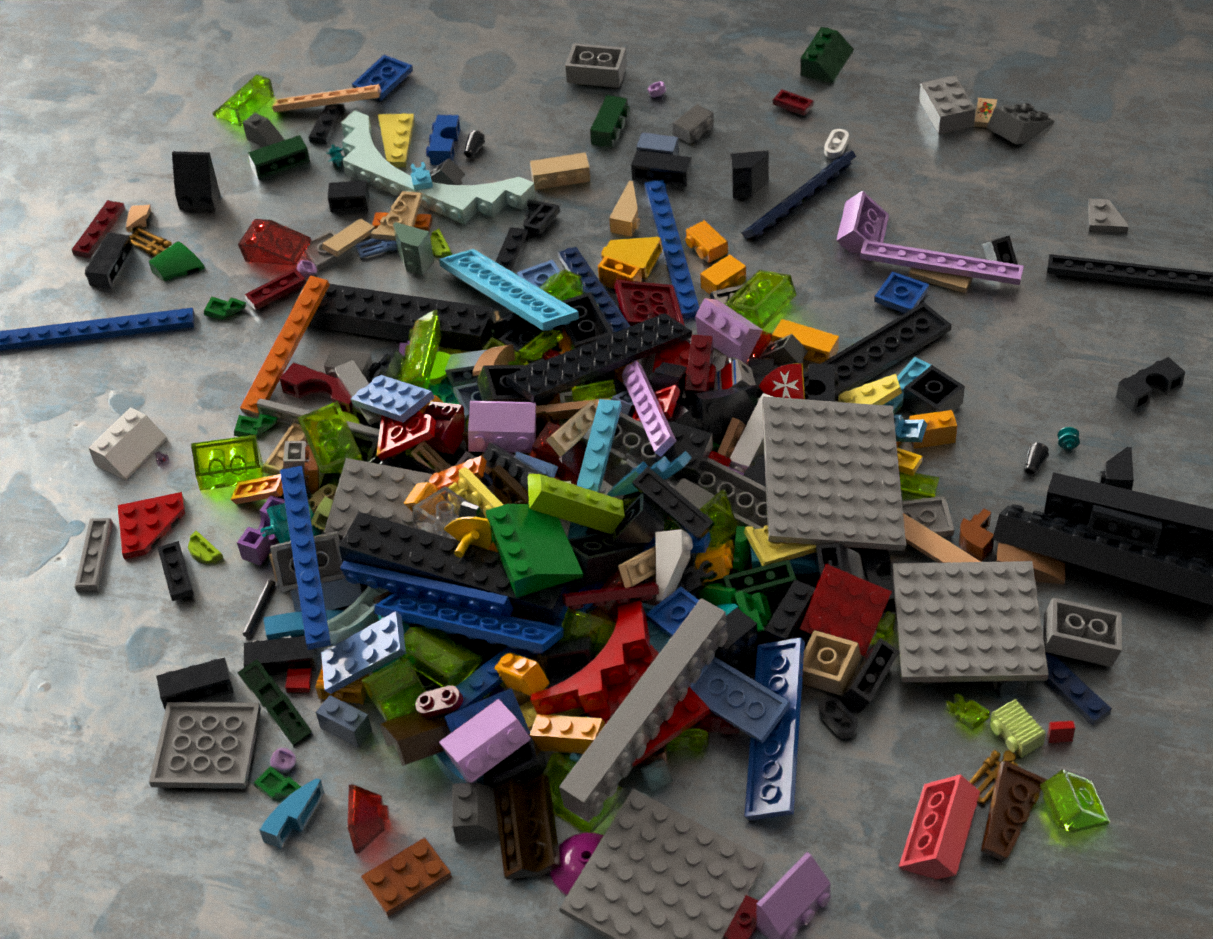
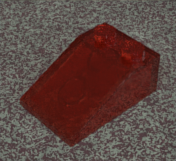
M254 219L239 241L238 246L245 262L296 266L310 244L311 237L272 220Z
M548 422L532 445L530 456L556 465L558 469L555 477L571 481L572 484L577 485L587 446L579 440L560 457L546 440L561 426Z

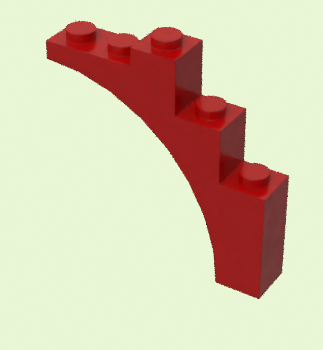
M641 600L618 606V619L613 634L602 651L586 667L555 686L531 694V702L537 714L550 715L582 706L586 713L609 707L607 686L630 681L628 661L651 655L648 621Z

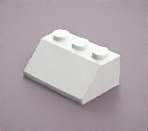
M130 407L89 447V451L94 465L127 480L167 440V436L147 415Z

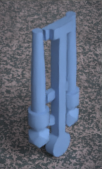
M369 239L357 243L356 247L359 256L364 258L390 250L391 252L397 250L396 241L386 240L387 242H385L383 239ZM380 241H381L380 244H376V245L369 246V247H366V248H362V249H361V246H365V245H369V244H373V243H377V242H380Z

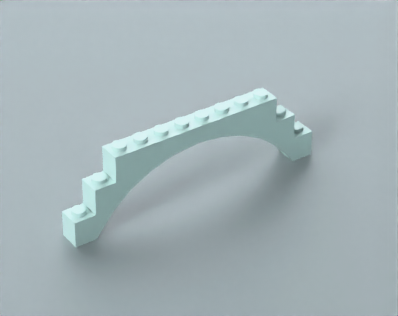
M354 110L341 122L345 137L342 140L344 155L346 156L343 159L346 175L361 181L367 180L368 184L396 196H399L402 191L421 193L422 201L420 206L449 217L454 221L466 224L478 211L495 217L507 204L523 210L527 206V200H533L536 197L534 183L519 176L495 183L479 185H447L432 182L433 188L414 191L411 176L395 168L385 160L374 146L368 115Z

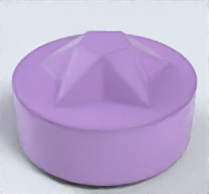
M659 81L650 85L647 91L650 97H659L667 88L664 82Z
M301 260L296 268L303 277L308 279L310 276H315L317 272L315 264L308 260Z
M279 748L273 753L270 764L279 773H288L293 769L296 757L291 750Z

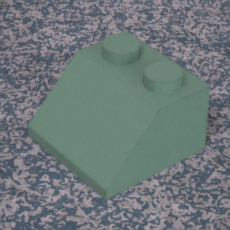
M394 222L393 228L397 250L405 270L424 275L434 261L429 231Z

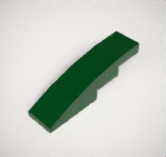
M258 659L238 671L242 681L292 746L312 733V730L289 698L281 691L274 679L269 676Z

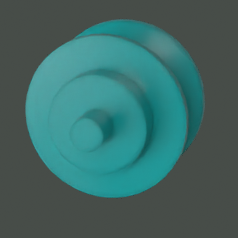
M332 144V148L328 149L329 152L326 153L331 156L328 162L332 161L333 164L336 163L337 166H341L340 162L346 157L341 154L344 148L340 149L339 146L335 147V144Z
M1064 427L1058 431V445L1061 448L1074 449L1080 444L1079 431L1076 428Z

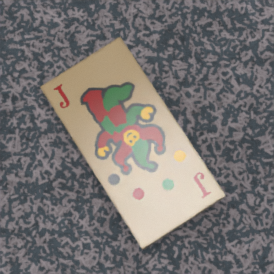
M978 98L974 127L987 128L993 110L996 107L997 99Z

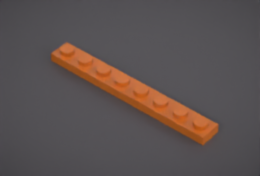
M310 276L240 406L242 412L259 417L258 400L260 398L269 400L280 380L279 378L283 375L330 285L328 280Z

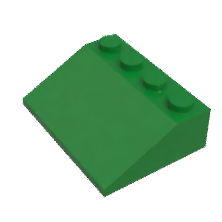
M505 504L485 510L486 519L489 520L492 529L493 542L516 598L583 577V572L559 518L529 509V504Z

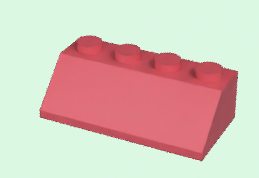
M962 775L924 784L899 864L902 870L933 879H942L957 874L980 791Z

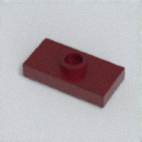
M782 89L774 97L773 105L805 116L814 106V100Z
M748 895L744 897L723 935V939L752 938L757 929V903L759 900Z

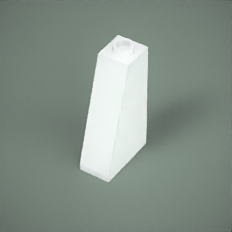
M763 393L730 457L732 461L729 467L745 473L764 454L762 400L763 396H773Z

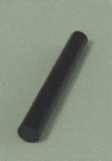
M267 581L242 633L244 637L250 638L276 585L275 581Z

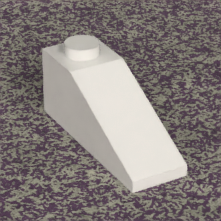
M682 529L655 532L656 584L659 586V594L656 595V600L658 602H662L676 591L690 559V550L693 548L692 538Z

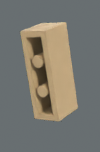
M586 153L530 161L531 176L535 190L590 182V170Z

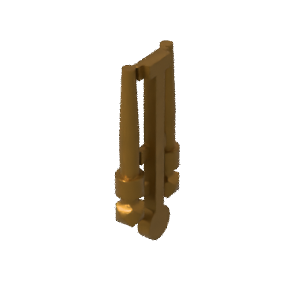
M137 228L130 235L132 245L146 251L147 254L153 255V257L164 251V246L168 248L172 245L171 241L140 228ZM139 232L142 233L143 235H145V236H147V237L153 239V241L150 242V241H148V240H146V239L140 237V236H139Z
M996 750L992 751L990 757L985 759L981 768L969 781L974 785L984 773L989 775L978 787L980 794L977 803L982 805L993 796L995 784L984 798L980 797L989 784L997 778L999 764L1001 763L998 760L1001 753ZM1007 750L1003 753L1002 761L1005 760L1019 766L1015 763V752ZM994 764L997 765V767L993 771L989 770L993 767Z

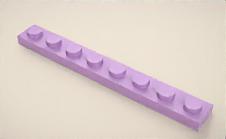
M864 240L860 252V259L1015 285H1020L1024 269L1023 265Z
M635 360L624 368L621 376L654 452L661 457L676 442V439L642 365Z

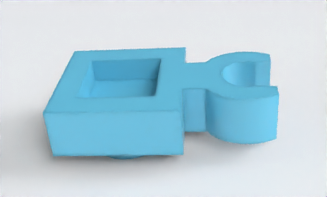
M421 162L422 166L420 168H416L414 164H411L412 173L410 175L414 191L433 188L430 172L426 170L424 162Z

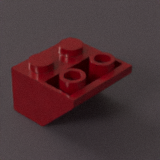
M431 401L423 414L432 416L436 421L435 435L425 442L436 452L454 454L464 439L462 436L464 432V407L460 404Z

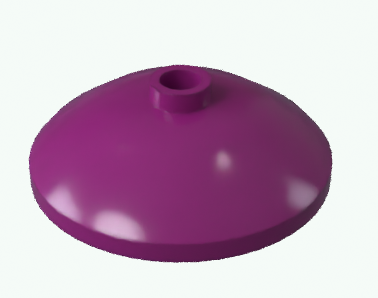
M580 833L567 838L559 845L561 866L550 871L554 885L562 894L568 895L589 859L585 860L583 857L590 856L591 858L604 835Z

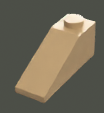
M633 181L628 182L609 217L610 232L632 237L635 230H638L641 220L638 218Z

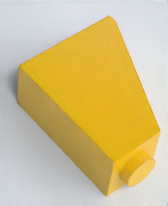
M659 237L610 240L607 246L602 249L601 258L603 260L605 256H609L640 267L642 279L647 280L663 251V245Z

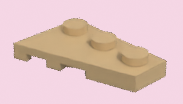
M402 191L391 206V211L386 217L383 216L378 228L371 232L372 239L396 241L393 228L394 222L414 227L422 201V194Z

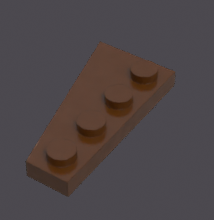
M1005 760L999 764L981 852L1002 861L1008 858L1020 835L1022 826L1027 822L1030 816L1029 813L1033 805L1036 804L1040 796L1039 794L1042 788L1045 787L1048 779Z

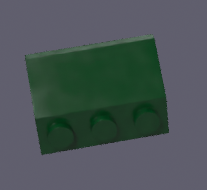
M821 27L800 58V75L834 84L853 55V47L839 31Z

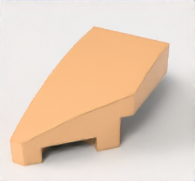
M150 205L131 206L126 223L127 232L133 231V228L136 227L143 228L147 226L146 219L151 214Z

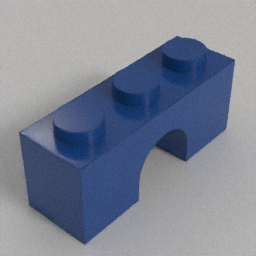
M437 115L436 121L432 123L433 133L429 135L430 146L426 148V156L430 159V165H440L448 158L454 161V141L459 140L461 131L459 115Z

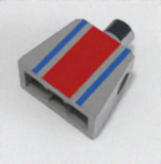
M736 357L729 358L727 365L715 375L714 391L756 385L752 369Z

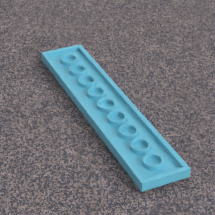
M474 249L439 259L440 267L541 330L549 331L553 327L567 325L571 321L579 319L577 310Z

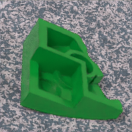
M179 241L148 261L151 272L163 281L172 279L175 276L186 275L187 270L198 267L199 270H203L205 268L202 261Z
M737 526L733 574L749 570L751 565L750 543L744 534L745 527Z
M705 582L706 587L696 592L699 599L702 598L714 606L722 604L737 605L734 595L736 589L726 588L724 583Z
M743 590L734 593L740 610L757 623V632L763 631L764 626H767L772 618L767 596L760 592L750 595Z

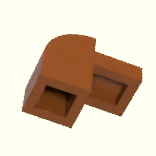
M985 508L978 515L975 514L971 521L963 518L959 534L960 548L981 562L992 551L994 540H992L994 534L987 531L990 527L992 512Z

